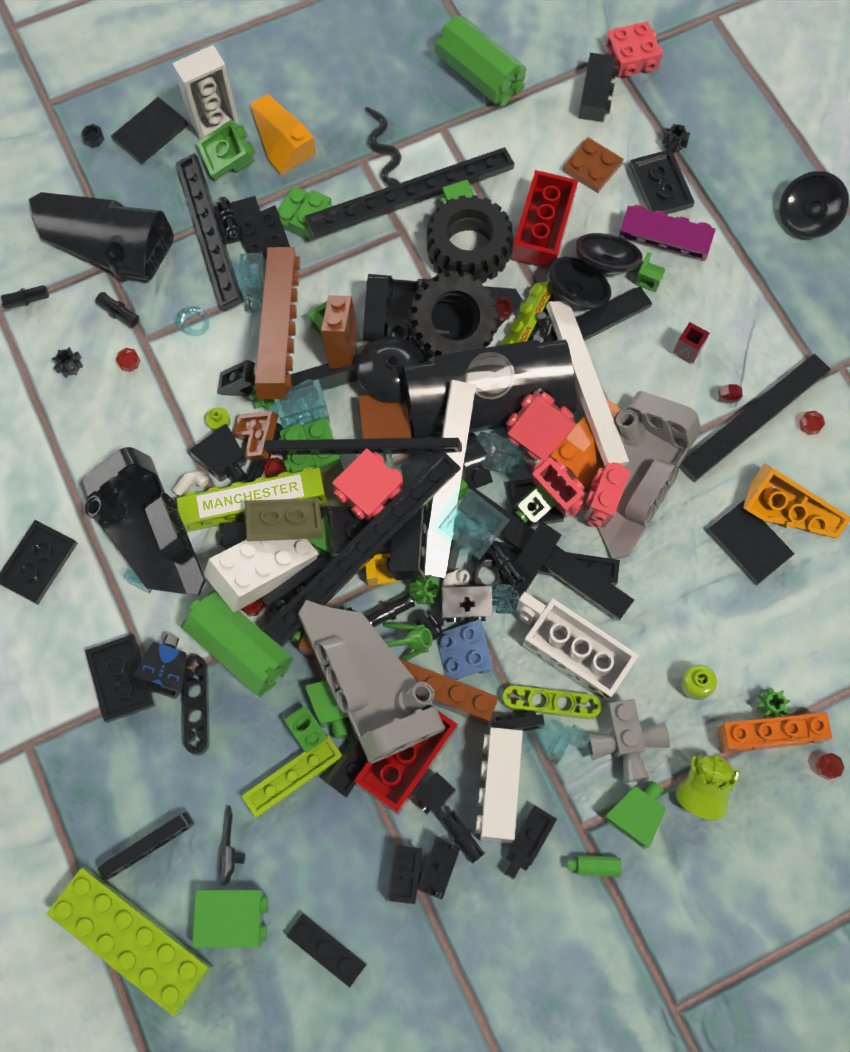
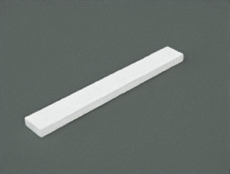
M568 301L549 302L546 308L558 340L566 339L568 342L573 364L575 387L604 466L607 462H616L626 466L629 463V459L571 305Z
M456 380L450 381L442 438L459 437L462 442L461 453H447L461 467V470L431 500L425 575L432 574L433 576L443 578L446 575L476 384Z

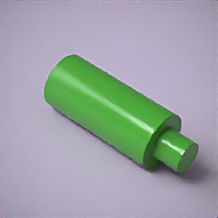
M577 855L576 860L567 859V871H576L579 876L621 877V858Z

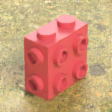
M648 21L608 30L605 46L608 54L615 56L614 66H618L616 73L618 78L658 69L660 59L663 57V51L661 46H658L655 31L651 29Z
M535 391L533 395L528 394L522 401L521 410L517 414L513 413L506 422V425H508L506 428L509 440L517 446L522 444L528 448L527 452L537 460L541 458L546 461L576 423L572 418L574 414L564 406L560 409L554 404L555 400L546 392L540 394L538 391Z
M366 448L332 482L335 491L333 493L334 496L341 503L347 502L352 506L351 511L359 519L365 518L370 523L404 487L401 473L395 468L390 469L384 464L385 460L377 452L372 453Z
M550 457L547 461L542 459L534 466V472L532 473L533 484L540 486L555 503L554 506L565 518L570 514L574 517L583 509L585 496L583 490L585 488L576 478L572 480L566 472L568 470L561 461L557 460L555 462Z
M607 462L603 469L599 468L590 485V489L593 490H590L588 497L586 496L582 510L585 513L582 519L587 520V523L593 527L605 528L616 512L631 471L626 470L625 466L616 462Z

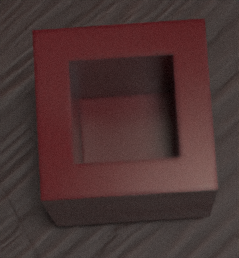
M689 322L678 339L673 353L694 363L703 349L710 332Z

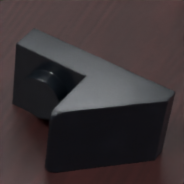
M246 360L220 372L217 393L220 395L249 397L253 390L251 386H255V363Z

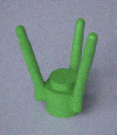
M384 623L386 628L410 631L406 635V639L385 642L388 647L407 644L409 648L414 650L401 657V660L407 661L421 653H427L429 651L428 648L432 646V634L423 624L415 626Z

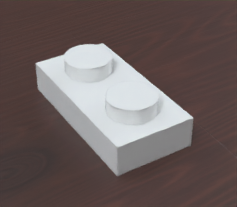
M524 592L519 599L516 614L525 624L531 625L532 623L535 625L544 612L546 605Z

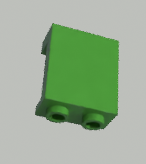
M196 890L192 948H261L262 942L267 940V925H263V913L268 912V896H264V891Z

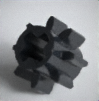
M673 124L670 129L665 128L662 144H666L667 150L672 149L673 152H679L681 147L687 148L690 132H686L684 125Z
M70 347L58 350L56 357L52 358L56 364L53 368L57 374L62 372L65 378L68 375L77 376L79 368L83 367L80 361L82 357L79 352L73 353Z
M427 611L414 621L416 625L423 624L425 628H428L433 640L437 639L444 632L441 628L444 625V620L438 612L432 615L430 611Z

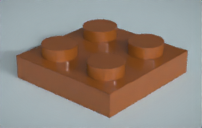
M587 137L565 163L562 172L599 193L622 165L623 158Z

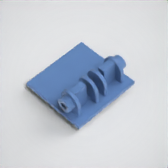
M481 619L444 631L437 638L446 677L458 680L479 672L481 674L491 672L490 669L493 668Z

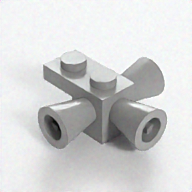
M635 699L609 703L608 709L613 731L610 735H587L591 760L593 761L614 753L615 759L623 758L624 783L649 779L640 755L646 750L645 747H670L669 732L665 722L641 730Z

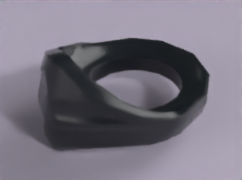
M482 558L472 562L468 572L470 581L474 586H492V590L501 585L504 579L502 572H498V580L492 585H485L478 578L479 570L482 567L492 566L496 568V564L492 559Z

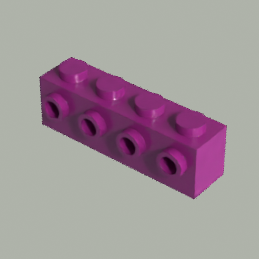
M628 205L619 237L706 261L716 228H712L710 224L704 222L698 224L689 222V219L681 216L674 218L668 216L663 211L652 212L640 205Z

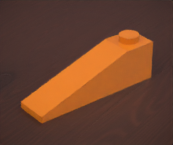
M606 399L616 425V417L620 413L621 408ZM585 414L550 457L555 462L557 460L561 461L568 470L566 472L572 480L574 478L579 480L585 488L583 491L588 493L594 475L597 474L599 468L603 469L604 463Z

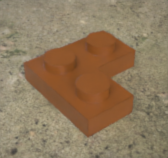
M273 411L238 414L233 435L239 440L248 439L244 457L249 460L268 459L269 452L265 449V440H273L278 414Z

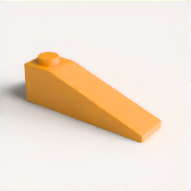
M267 94L250 104L268 161L280 175L316 154L314 137L298 119Z
M765 463L751 481L743 507L763 521L808 530L835 538L841 535L850 522V516Z

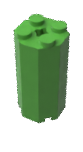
M456 15L444 25L441 30L444 32L442 38L438 36L435 41L436 55L490 100L502 107L515 94L521 93L525 87L523 81L525 79L526 66L466 17L462 18Z
M216 590L211 591L202 601L197 599L189 607L191 613L183 621L181 628L257 696L262 697L277 684L275 680L279 676L282 678L287 673L294 659L242 612L238 610L233 613Z

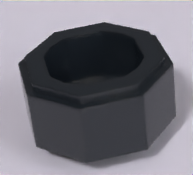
M95 124L85 126L81 132L84 143L90 147L99 146L104 140L101 127Z

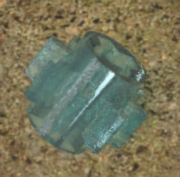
M497 584V589L492 591V607L496 608V613L513 614V609L517 608L520 599L519 592L514 590L511 584Z

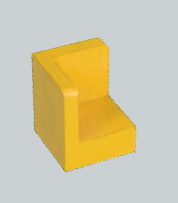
M390 553L377 554L365 565L368 586L397 583L387 570L386 562L387 558L390 557Z

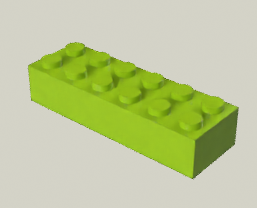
M81 868L46 913V915L173 1017L181 1014L214 968V966L110 884L103 881L91 869Z

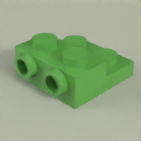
M232 119L196 142L210 176L215 180L231 169L238 172L255 161L253 154L256 152L249 141L246 142L245 138L248 134L241 124L238 126Z
M293 186L278 209L284 230L311 242L313 237L305 223V215L332 207V201L330 197L315 190H311L308 193Z
M324 417L307 425L298 423L279 431L281 438L278 440L334 439L329 420ZM340 454L287 455L288 459L284 460L287 471L291 473L301 472L302 469L307 467L320 468L322 470L342 462Z

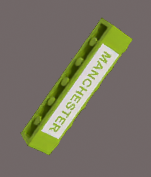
M307 467L302 469L301 472H283L277 477H260L255 479L254 482L249 483L236 482L231 484L230 487L210 488L207 492H189L184 494L183 497L177 498V505L186 532L224 525V523L245 520L244 501L319 498L320 504L327 502V496L320 468Z

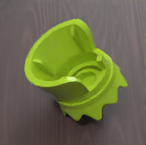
M701 754L698 758L693 756L689 775L677 787L675 792L676 798L683 808L697 817L707 820L722 819L728 813L729 794L738 783L737 778L740 771H734L730 763H727L718 754L713 756Z

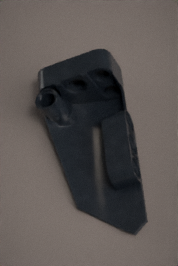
M40 192L29 198L35 224L43 241L112 271L115 278L120 282L128 281L131 278L152 280L174 241L173 230L164 212L160 210L125 207L120 202L109 199Z
M368 274L363 341L372 342L378 338L392 336L393 330L400 327L405 330L402 338L414 343L411 338L413 335L408 329V310L410 309V302L413 296L429 279H417V281L393 279L392 275ZM489 287L492 291L490 293L492 299L496 298L498 304L495 306L496 312H499V319L496 323L498 328L523 302V299L514 288ZM455 296L444 297L435 304L432 310L431 319L433 326L446 339L464 338L473 327V312L470 306L461 298Z
M132 447L118 450L81 480L80 486L86 500L84 505L85 515L97 520L147 589L200 595L206 579L174 500L165 493L152 457Z

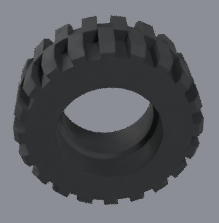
M463 195L459 196L456 200L454 198L447 200L446 205L441 204L436 209V212L431 215L430 223L427 225L428 258L430 263L434 264L435 271L439 274L441 272L446 274L450 271H457L458 274L466 272L471 274L470 277L473 279L477 277L481 279L482 283L487 282V278L494 279L497 277L498 271L502 272L506 267V263L509 262L513 239L512 223L509 221L507 213L505 211L501 212L502 207L497 203L492 204L491 200L485 197L484 199H479L477 195H472V197ZM462 231H476L483 234L489 240V243L477 250H463L453 245L450 238Z
M450 271L446 274L443 272L427 280L413 296L407 315L409 317L408 329L413 335L411 338L414 344L417 343L420 351L423 354L427 353L430 356L429 358L486 348L493 341L492 337L497 333L498 329L496 323L499 319V312H496L495 307L498 304L496 298L492 299L490 288H485L481 284L483 281L478 277L473 279L470 277L471 274L466 272L463 274H458L457 271ZM455 296L461 298L470 306L473 312V327L464 338L458 340L446 339L433 326L431 319L432 310L435 304L444 297Z

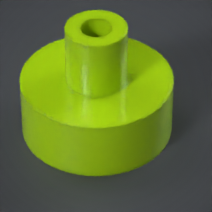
M213 408L206 415L207 425L213 432L225 424L228 427L231 424L230 416L223 408Z

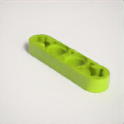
M514 685L507 687L502 696L504 706L513 711H535L538 714L589 720L596 718L602 709L600 699L590 694ZM512 692H516L517 697L524 698L525 693H529L527 699L528 706H523L524 700H517L516 704H511V699H508L507 696H510ZM536 694L543 695L546 699V705L542 708L535 707L532 703V697ZM562 697L568 698L571 702V708L567 711L559 709L557 706L558 699ZM576 699H580L578 705H586L588 701H592V706H595L596 709L591 714L587 713V708L582 707L578 708V713L574 712Z

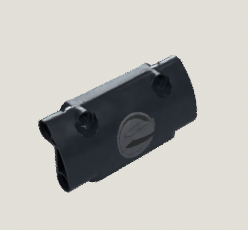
M566 339L540 343L539 340H530L434 356L428 359L427 362L402 366L403 379L411 412L410 426L413 438L442 436L443 424L441 421L445 419L451 380L476 384L468 433L507 427L506 422L513 413L517 414L522 408L521 403L528 394L533 395L535 391H538L540 394L543 392L549 394L555 400L554 404L560 409L564 406L572 413L576 410L574 371Z

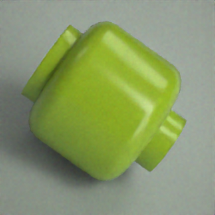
M701 664L690 667L681 678L682 691L693 700H704L714 692L717 686V678L713 670Z

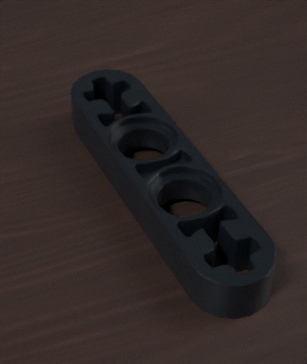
M193 655L186 659L183 679L184 744L188 752L199 756L207 752L210 745L209 678L206 661L198 655ZM194 662H198L202 666V668L197 670V677L199 679L203 678V681L195 680V674L190 669V667L194 666ZM194 686H201L203 688V694L198 699H192L189 694ZM194 711H201L203 713V720L199 724H192L190 722V716ZM204 728V732L198 731L199 739L204 742L196 750L191 745V742L196 740V733L190 732V729L200 730Z
M189 812L178 815L101 864L97 870L103 881L115 877L190 829L195 823Z

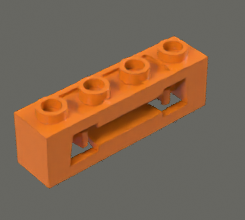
M827 712L723 723L717 728L722 754L820 744L833 738Z

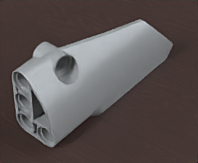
M638 391L627 409L621 411L616 417L617 430L629 459L625 469L631 472L613 518L605 528H598L613 559L630 556L675 483L680 464L701 432L699 417L695 410L686 405L644 391Z
M308 600L304 602L298 613L337 705L343 713L348 714L369 764L403 751L446 729L436 707L432 704L434 690L431 685L426 682L416 681L362 612L331 608Z

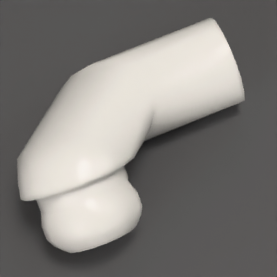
M202 471L186 473L172 490L182 497L192 485L197 484L199 487H205L209 482V478Z
M457 569L447 573L441 587L460 586L467 583L470 579L469 572Z

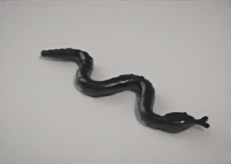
M366 107L365 110L381 122V125L369 135L368 144L374 151L393 156V159L383 167L381 178L387 183L388 187L399 184L400 181L390 178L388 174L400 164L402 158L400 151L397 147L380 144L376 141L386 131L388 121L382 113Z

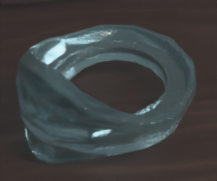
M185 307L176 314L178 328L187 335L200 336L209 329L210 319L207 313L199 307ZM187 313H198L204 318L205 324L201 329L195 330L184 322V317Z

